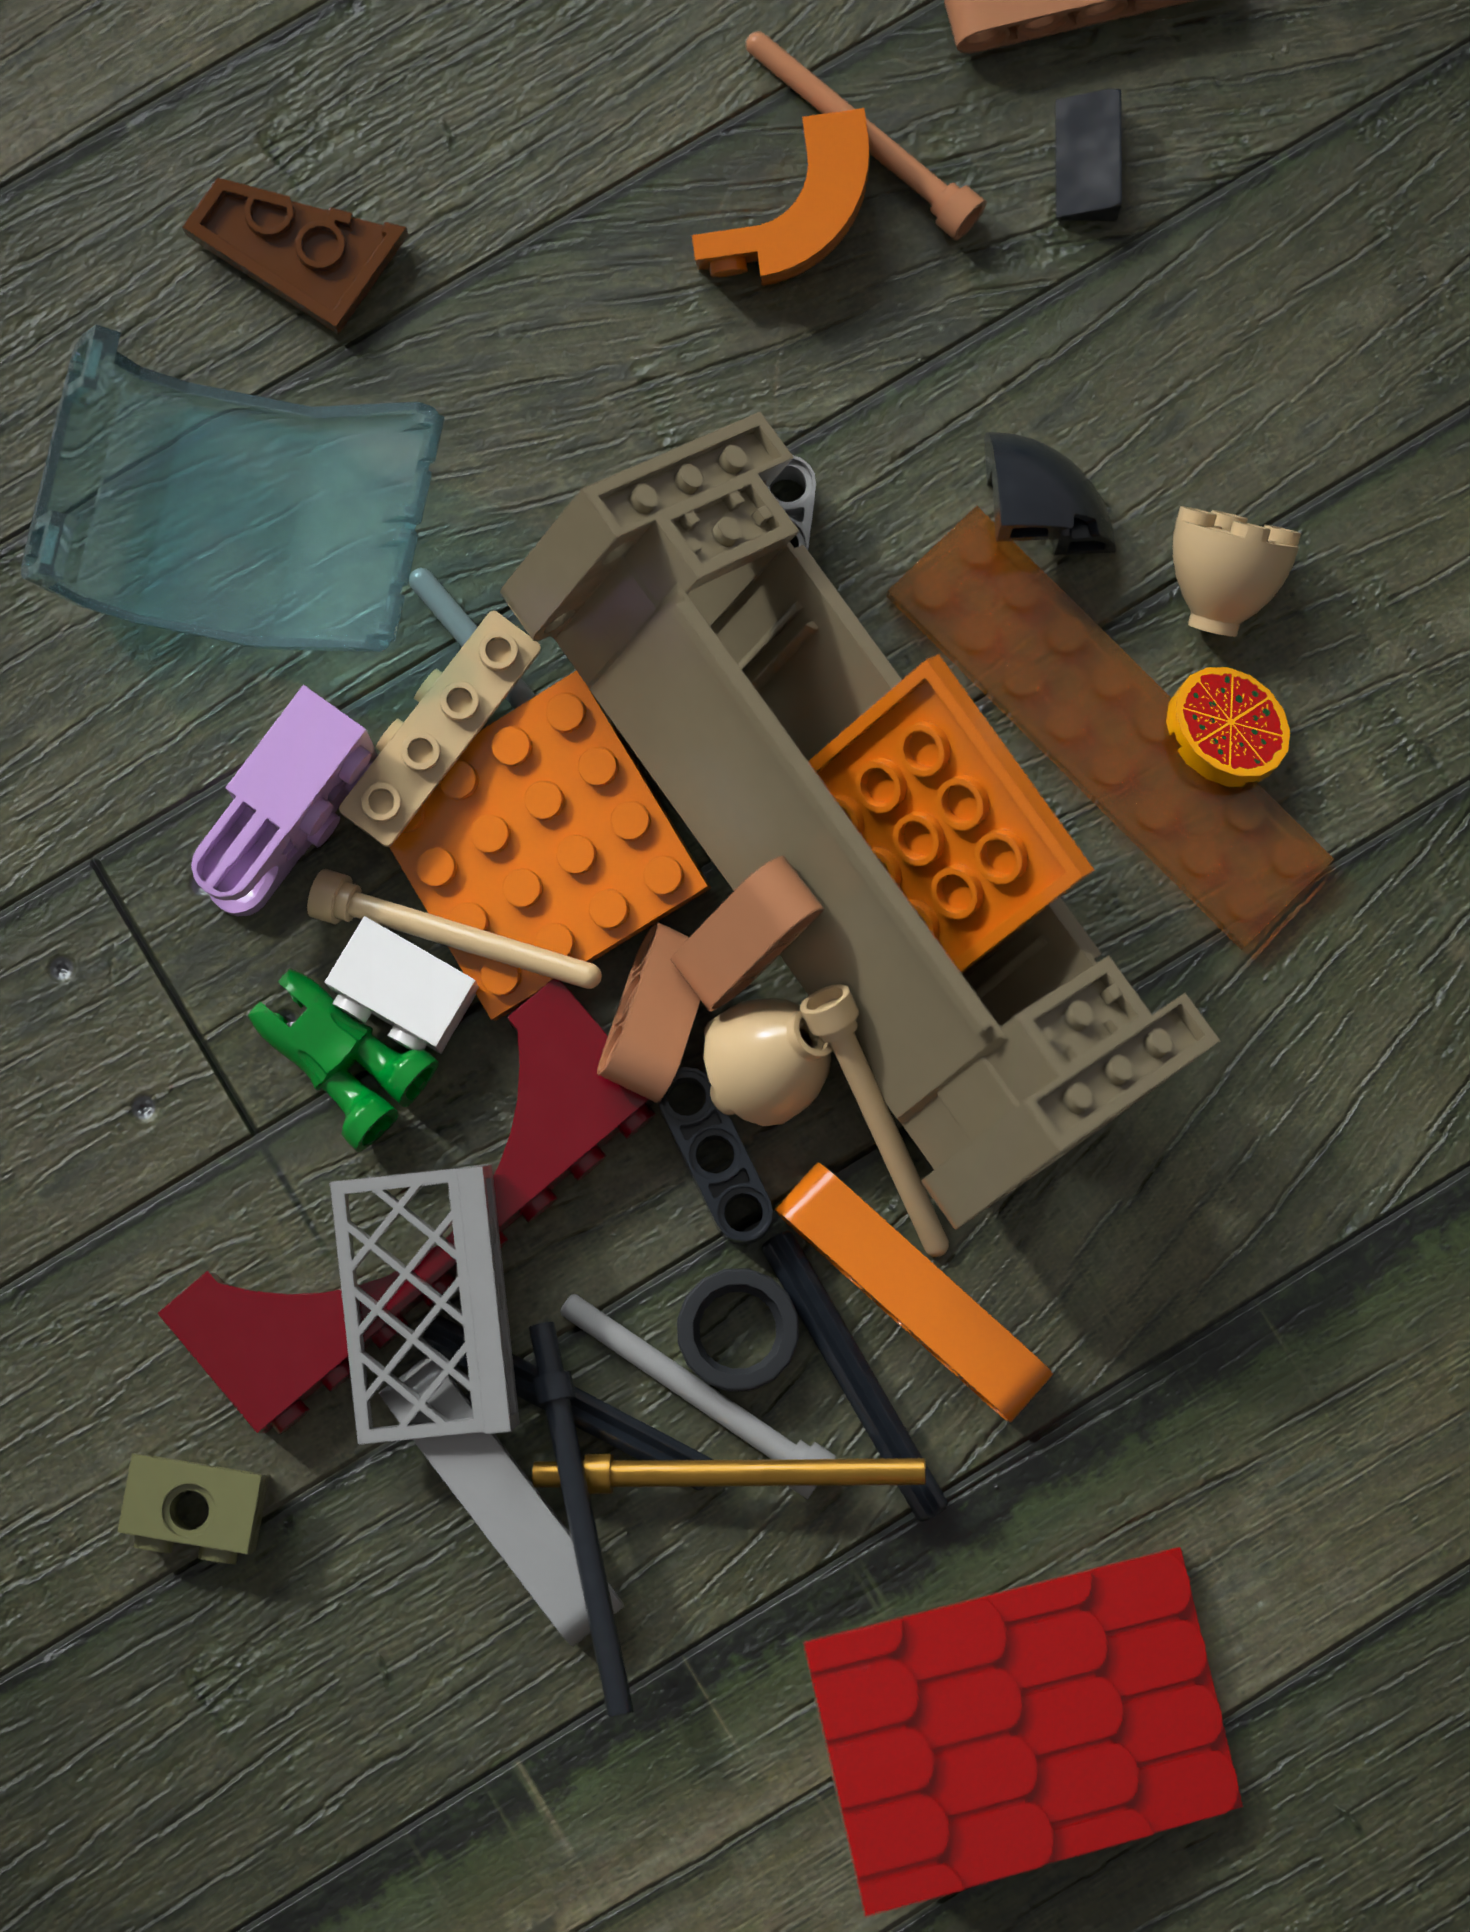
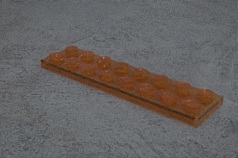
M978 506L972 509L888 590L887 597L1241 950L1334 860L1256 781L1247 782L1243 787H1227L1205 779L1188 766L1177 751L1181 745L1177 741L1175 733L1170 736L1166 724L1168 704L1171 697L1013 541L996 542L995 523Z

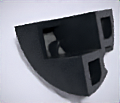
M987 432L985 434L987 485H993L996 542L1052 540L1053 555L1115 553L1114 531L1103 499L1093 483L1075 463L1054 448L1025 436L1001 432Z

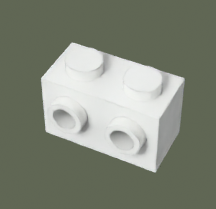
M365 916L325 980V984L330 990L338 994L332 1003L334 1006L363 1023H366L370 1015L373 1014L392 1025L393 1027L388 1037L409 1050H424L428 1046L440 1054L472 1003L479 987L475 979Z

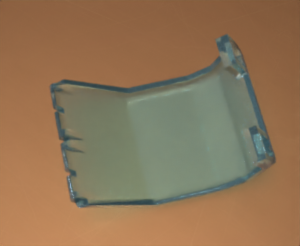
M96 324L83 333L75 345L67 370L21 565L22 578L81 608L136 624L264 650L381 652L387 649L390 642L396 640L405 596L401 594L402 587L408 585L419 537V534L415 532L416 525L422 523L433 474L428 469L429 465L436 460L445 420L444 416L438 414L434 407L421 402L310 407L190 383L141 367L117 352L121 332Z

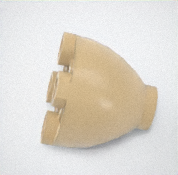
M1180 506L1173 534V562L1181 593L1191 611L1188 625L1215 634L1237 637L1240 624L1260 611L1272 600L1284 584L1293 567L1299 549L1298 544L1301 533L1272 525H1264L1262 527L1247 523L1248 518L1216 510L1207 512Z
M774 997L742 1001L707 1023L704 1030L705 1045L703 1059L711 1084V1100L718 1110L727 1115L736 1114L743 1120L761 1126L780 1125L809 1107L817 1098L830 1072L833 1048L830 1043L823 1042L820 1036L813 1035L810 1032L800 1010L801 1004Z

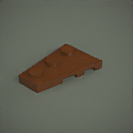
M222 178L215 180L182 226L187 237L338 335L408 237L407 228L389 222L381 225L355 218L351 212L330 207L328 211L291 201L290 196Z

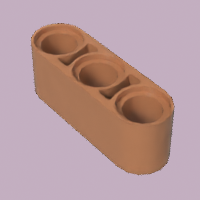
M781 855L750 875L674 953L671 961L708 1011H714L746 989L823 912L824 907L785 856Z
M655 922L638 949L597 1068L598 1075L656 1103L665 1095L676 1075L700 1003L699 997L671 961L674 953L690 937L659 922Z

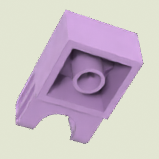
M305 685L300 688L226 786V790L234 800L197 847L193 855L191 867L194 879L210 895L212 901L221 910L234 916H250L258 912L265 906L311 844L320 847L331 836L340 821V816L335 812L378 756L367 730Z

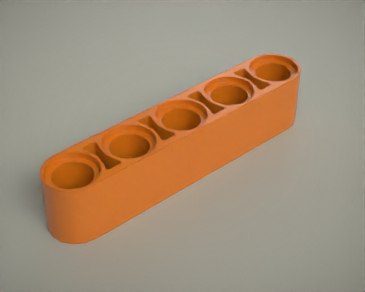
M819 1162L810 1169L774 1209L795 1232L1007 1422L1011 1423L1053 1376L1051 1370L846 1184Z

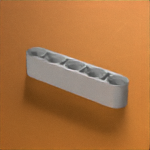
M426 1355L400 1375L398 1379L422 1397L443 1369ZM449 1375L428 1403L448 1420L472 1418L471 1402ZM390 1385L379 1392L382 1400L399 1423L402 1422L414 1407L410 1401ZM420 1411L410 1424L433 1422V1420ZM484 1432L412 1439L566 1641L574 1647L587 1637L591 1631L571 1533L540 1492L534 1488L533 1483L494 1433L484 1434ZM608 1582L613 1611L616 1614L625 1605Z

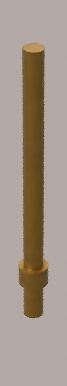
M586 1454L583 1461L589 1494H612L614 1487L926 1485L925 1458L614 1461L612 1454ZM534 1461L532 1471L534 1488L561 1487L556 1461Z

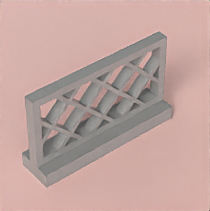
M492 1164L330 1182L358 1444L475 1432L489 1434L512 1431L520 1422ZM448 1183L451 1211L435 1230L406 1206L422 1186ZM410 1187L400 1201L386 1190ZM372 1191L393 1208L371 1237L351 1221L349 1193ZM399 1215H402L429 1237L407 1266L378 1243ZM451 1224L453 1225L455 1246L442 1236ZM353 1236L364 1244L356 1256L354 1255ZM435 1244L450 1254L457 1262L458 1277L444 1295H441L414 1273V1270ZM370 1251H373L400 1274L379 1302L362 1290L357 1283L356 1269ZM406 1280L436 1303L415 1331L411 1330L385 1308ZM458 1289L460 1290L462 1311L450 1302V1299ZM359 1301L371 1310L363 1322L361 1320ZM442 1309L464 1327L465 1343L450 1361L421 1338L422 1334ZM378 1316L407 1339L386 1367L365 1352L363 1334ZM413 1346H416L443 1369L422 1397L392 1374ZM465 1355H467L469 1376L456 1367ZM367 1367L378 1375L370 1387L368 1386ZM449 1375L471 1392L472 1418L448 1420L428 1403ZM386 1382L410 1401L414 1407L399 1425L373 1428L370 1399L382 1384ZM420 1411L433 1420V1422L410 1424Z

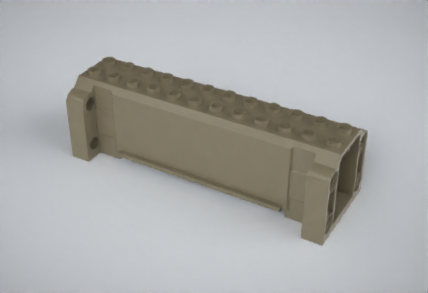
M758 412L582 488L500 590V595L533 641H539L550 636L557 642L587 684L589 690L733 891L759 868L782 855L785 856L824 907L823 912L780 956L808 995L830 985L843 984L848 986L859 1010L858 1017L856 1018L858 1027L854 1033L876 1079L883 1100L933 1167L934 1171L922 1179L921 1183L953 1228L957 1230L1102 1129L1220 1042V1039L1186 993L1152 1015L1110 956L1096 963L1095 960L1102 953L1061 897L962 974L954 965L808 763L812 757L901 682L902 679L806 547L801 545L794 548L790 543L799 530L768 489V486L794 457L763 414Z

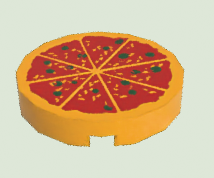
M1229 667L1204 668L1190 675L1169 701L1166 724L1170 736L1175 733L1176 739L1181 745L1177 751L1188 766L1207 780L1227 787H1243L1247 782L1257 781L1258 783L1269 777L1288 752L1290 728L1284 709L1272 692L1249 674Z

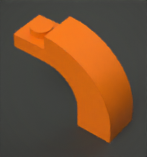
M865 108L802 117L808 170L803 189L796 201L782 215L761 225L692 235L698 270L710 268L712 277L733 276L747 272V263L759 261L762 285L764 286L801 274L833 251L852 226L866 192L869 172V141Z

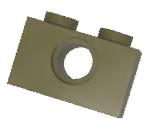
M132 1454L117 1532L135 1535L134 1548L172 1553L174 1542L199 1546L197 1557L199 1559L236 1564L238 1553H256L270 1475L147 1454ZM190 1491L202 1494L209 1506V1514L205 1523L197 1529L185 1526L180 1521L177 1512L180 1499Z

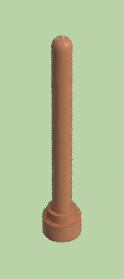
M754 32L747 38L746 49L749 54L820 113L825 114L855 109L766 34ZM866 118L869 153L932 205L930 212L937 217L935 224L955 241L963 237L981 216L987 204L986 200L967 185L961 188L954 182L946 185Z

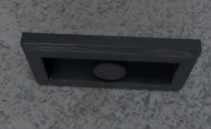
M1104 89L1056 99L1055 220L1117 221L1122 205L1121 89Z

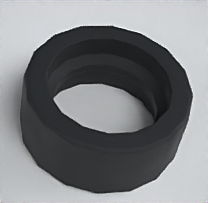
M749 1268L723 1269L703 1278L685 1297L677 1318L678 1345L687 1366L705 1383L727 1392L753 1391L774 1381L790 1364L799 1341L798 1314L789 1294L770 1276ZM729 1292H746L760 1298L770 1308L776 1321V1338L771 1351L761 1362L748 1368L731 1369L718 1364L706 1353L700 1340V1322L705 1309L716 1298Z

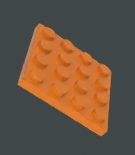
M939 654L921 663L808 761L961 974L1094 871L1092 865Z
M577 670L480 730L399 837L389 847L429 914L589 963L711 889V886L607 713L589 690ZM448 946L463 973L476 980L479 986L476 995L490 1019L494 1021L520 1007L553 979Z

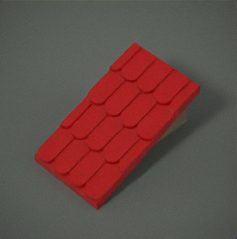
M1181 1547L1154 1552L803 1642L816 1698H814L827 1759L843 1829L850 1847L865 1917L961 1891L970 1886L1150 1836L1159 1831L1225 1814L1231 1810L1243 1807L1237 1774L1226 1738L1221 1708L1213 1684L1206 1646L1201 1634L1191 1592L1190 1579L1186 1571Z

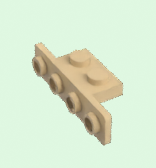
M490 611L443 672L435 669L426 678L414 697L419 703L404 722L399 718L396 719L382 735L376 745V749L380 754L340 804V813L380 844L390 847L540 654V644L537 641H533L528 634L497 611Z

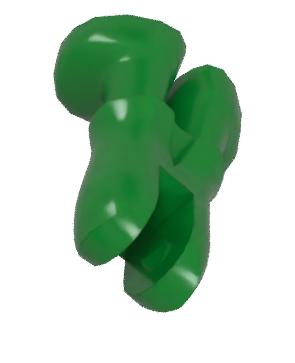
M290 968L279 979L278 983L290 994L292 1000L298 1006L306 1008L301 1016L289 1027L287 1020L280 1014L272 1012L262 1002L256 1004L247 1016L259 1035L269 1045L293 1062L309 1077L316 1091L323 1089L337 1103L346 1116L342 1128V1136L347 1144L356 1152H361L378 1140L395 1123L399 1112L389 1102L355 1078L348 1069L355 1062H358L402 1107H407L416 1100L427 1086L439 1066V1061L429 1052L422 1049H412L400 1054L389 1048L372 1035L373 1028L371 1026L358 1022L349 1014L332 1004L334 999L318 983Z

